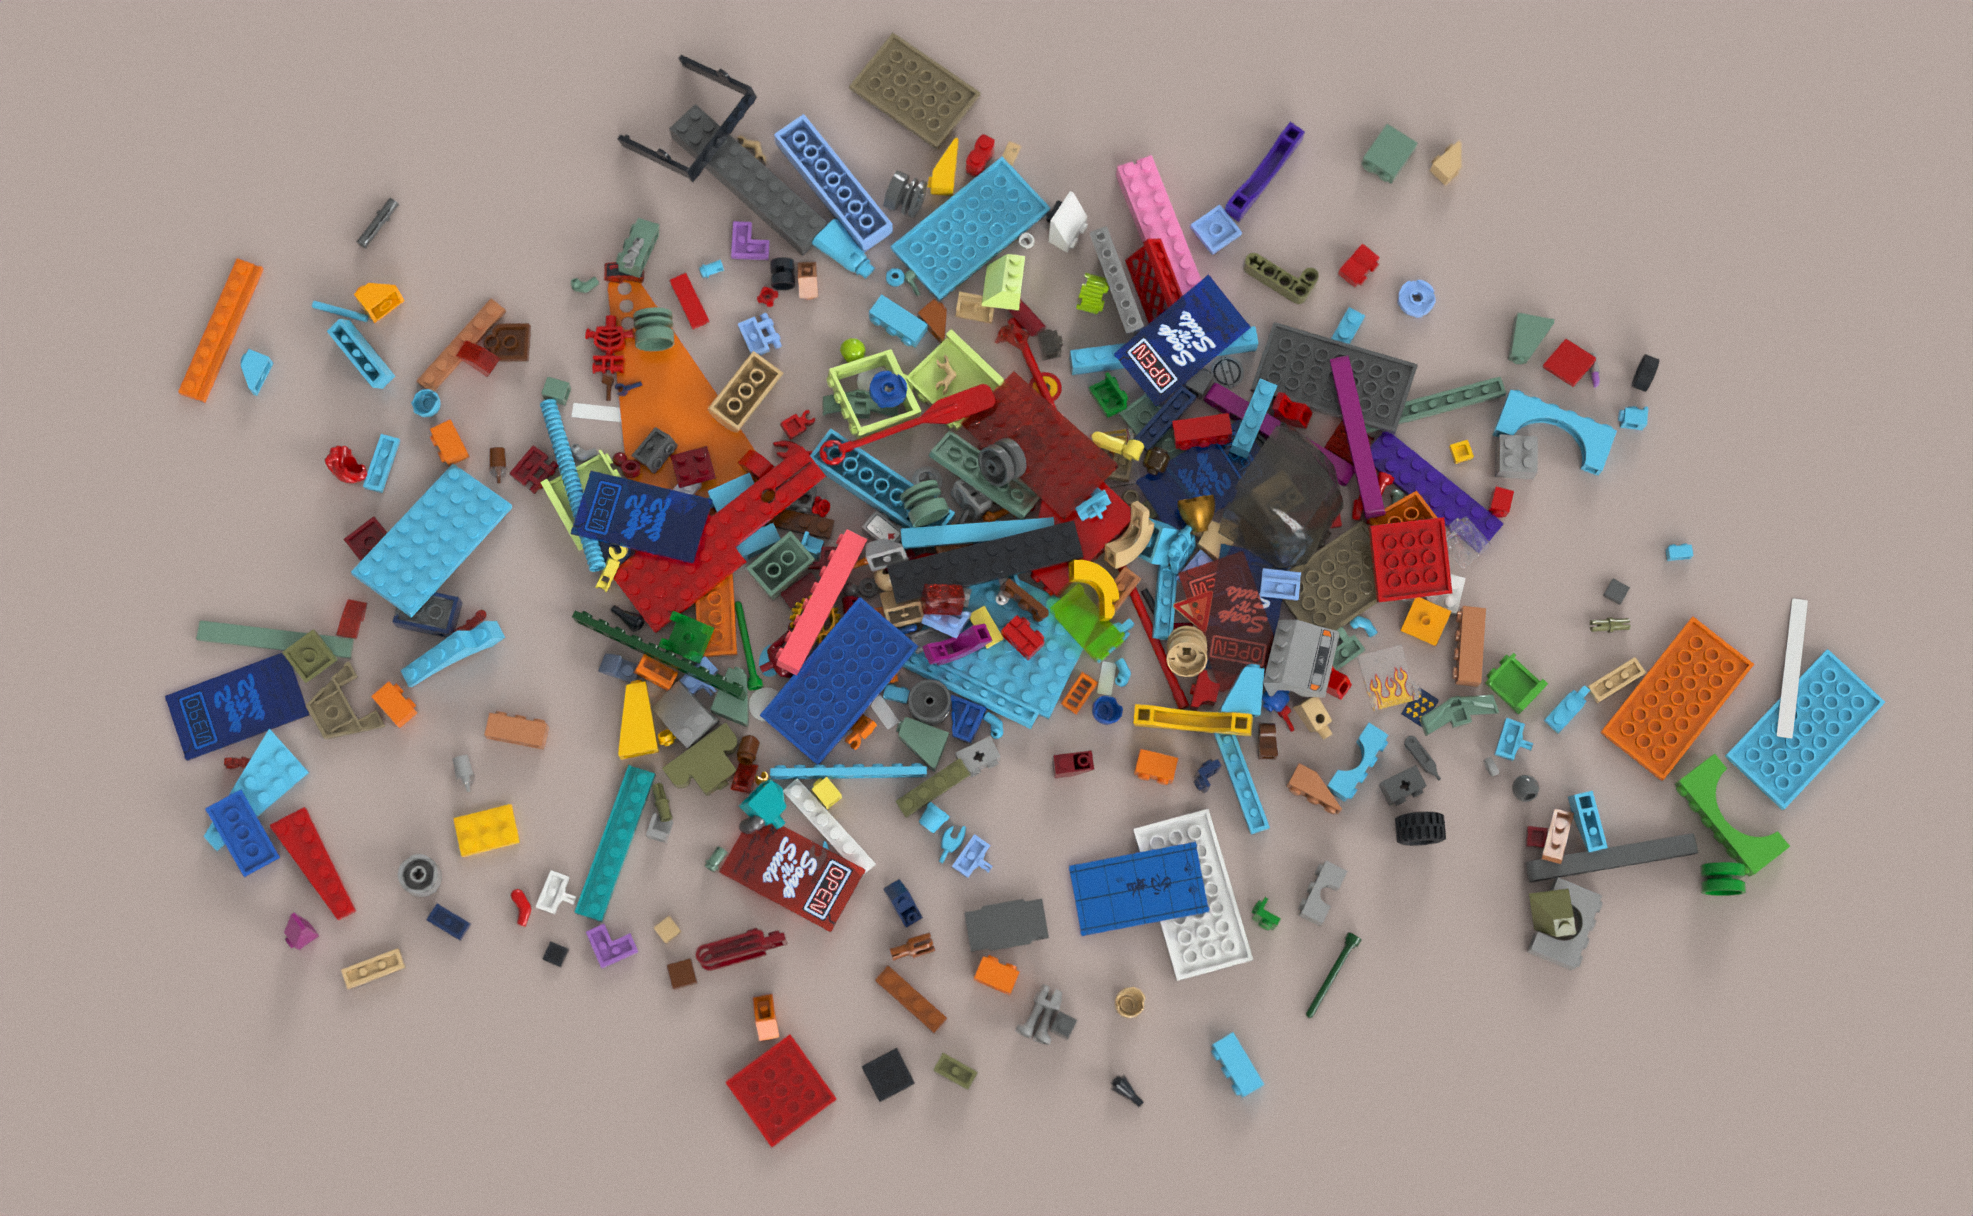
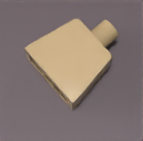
M1211 521L1208 531L1193 533L1192 530L1191 534L1200 538L1197 549H1201L1215 563L1221 566L1240 531Z
M1307 697L1293 707L1311 733L1317 731L1323 740L1333 734L1327 724L1332 722V719L1319 697Z

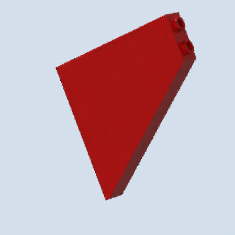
M1056 436L1053 441L1039 518L1054 517V525L1074 520L1084 556L1083 559L1079 560L1094 562L1105 552V544L1117 540L1128 529L1131 521V507ZM1095 487H1098L1101 491L1105 490L1111 504L1106 506L1107 509L1101 512L1103 518L1099 519L1096 515L1092 519L1088 517L1082 521L1075 509L1074 500L1079 497H1083L1085 501L1092 498L1089 492ZM1070 562L1030 571V577L1037 584L1041 582L1045 586L1043 588L1044 591L1050 596L1059 597L1073 583L1069 582Z

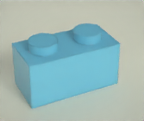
M1687 543L1680 546L1675 544L1669 545L1665 550L1667 561L1691 559L1694 556L1692 545Z
M889 684L885 687L883 698L907 704L910 690L906 687L898 688L894 684Z

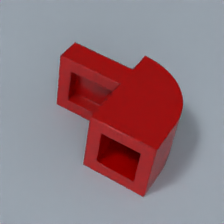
M1278 392L1276 399L1273 401L1274 418L1292 427L1307 429L1313 412L1306 404L1292 402L1282 392Z
M751 449L738 461V464L745 472L750 473L757 480L761 479L775 467L764 456Z
M1332 666L1326 692L1342 700L1352 684L1347 675L1335 670Z

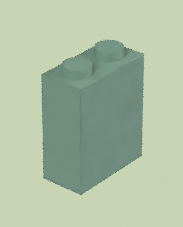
M1386 124L1363 157L1361 165L1368 172L1378 175L1382 181L1392 184L1414 153L1418 143Z

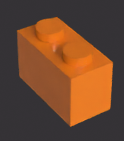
M451 419L430 429L432 435L429 437L434 447L438 445L440 449L438 455L442 463L446 461L450 467L452 464L470 457Z
M388 681L371 697L392 721L401 728L417 714L414 709L416 705L409 697L405 699L401 695L404 691L397 683L392 685Z
M1140 749L1134 775H1138L1137 778L1148 781L1149 778L1157 780V783L1161 785L1172 784L1178 758Z
M988 955V957L983 956L974 976V981L1010 996L1020 973L1017 971V967L1006 963V965L998 963L999 959Z

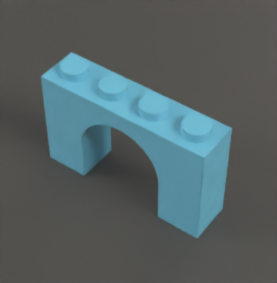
M750 473L709 490V497L706 499L710 508H715L716 512L720 511L752 486L754 481ZM771 523L757 530L739 544L736 549L745 560H748L766 552L780 540V536L774 524Z

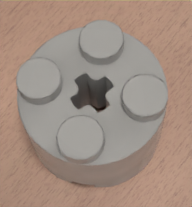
M416 854L408 857L400 865L398 880L401 886L410 894L417 897H426L437 891L442 881V873L439 865L426 855ZM422 872L424 875L419 880L416 876Z

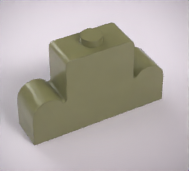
M725 722L662 769L677 788L687 787L691 782V778H693L706 796L711 795L717 789L719 791L723 790L729 785L728 782L737 776L736 768L725 755L732 754L738 749L736 735Z

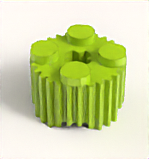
M1085 272L1084 277L1088 279L1086 284L1082 283L1079 295L1082 301L1081 305L1077 304L1076 309L1098 314V311L1102 312L1105 301L1102 300L1103 293L1107 294L1109 285L1106 282V278Z

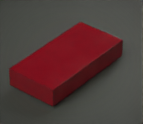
M810 572L783 591L780 596L792 610V608H796L795 604L797 602L801 603L802 598H809L813 594L810 590L815 582H819Z

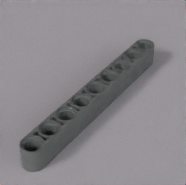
M1685 834L1609 847L1592 852L1585 851L1563 855L1561 864L1538 859L1526 862L1525 866L1529 882H1537L1690 856L1699 852L1695 835Z

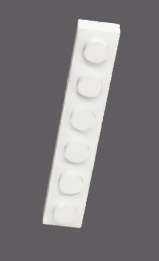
M798 778L783 790V793L861 878L876 865Z

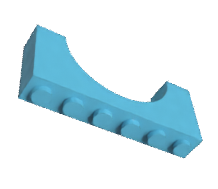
M1510 390L1494 428L1493 436L1499 437L1500 434L1514 435L1522 427L1533 423H1548L1558 426L1568 432L1577 442L1582 455L1581 470L1599 476L1603 471L1617 430H1614L1610 425L1596 423L1592 418L1578 416L1574 411L1560 409L1556 404L1544 403L1540 398L1526 396L1522 391Z

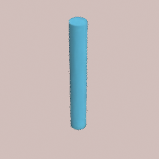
M313 301L312 308L363 322L368 320V315L318 301Z

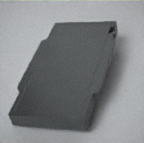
M1020 899L986 905L981 910L964 912L971 952L1017 947L1031 944L1032 941L1049 938L1042 899L1031 901Z

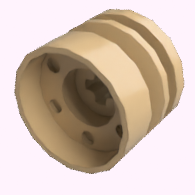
M1178 627L1168 636L1166 660L1168 667L1173 673L1182 677H1192L1201 673L1206 667L1207 640L1203 632L1196 627Z

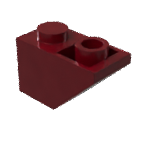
M1092 750L1053 755L1052 758L1055 778L1076 776L1094 770Z

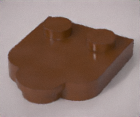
M529 323L498 324L493 328L492 334L484 339V348L499 362L529 361L531 325Z

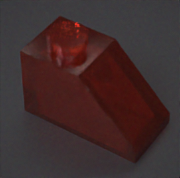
M467 340L456 354V357L486 377L491 374L500 360L499 357L484 347Z

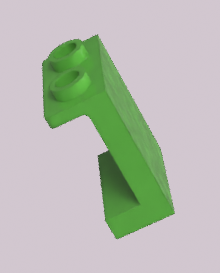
M1515 653L1510 657L1506 654L1499 662L1501 666L1497 670L1493 668L1486 675L1489 679L1485 684L1517 714H1520L1548 683L1544 679L1538 680L1515 658Z

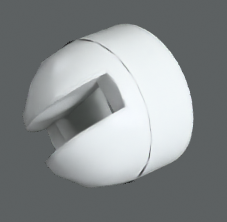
M1024 233L1020 236L1019 243L1023 248L1029 249L1034 246L1035 240L1030 233ZM1028 238L1031 244L1027 245L1024 239Z

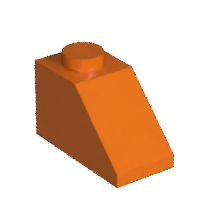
M773 995L753 997L759 1041L778 1038L779 1032Z

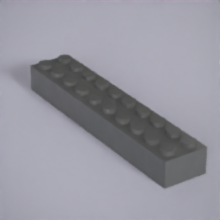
M695 104L669 129L671 138L696 159L721 126ZM731 135L727 137L723 145L712 157V160L705 166L713 176L802 256L813 247L812 241L815 236L828 225V222Z

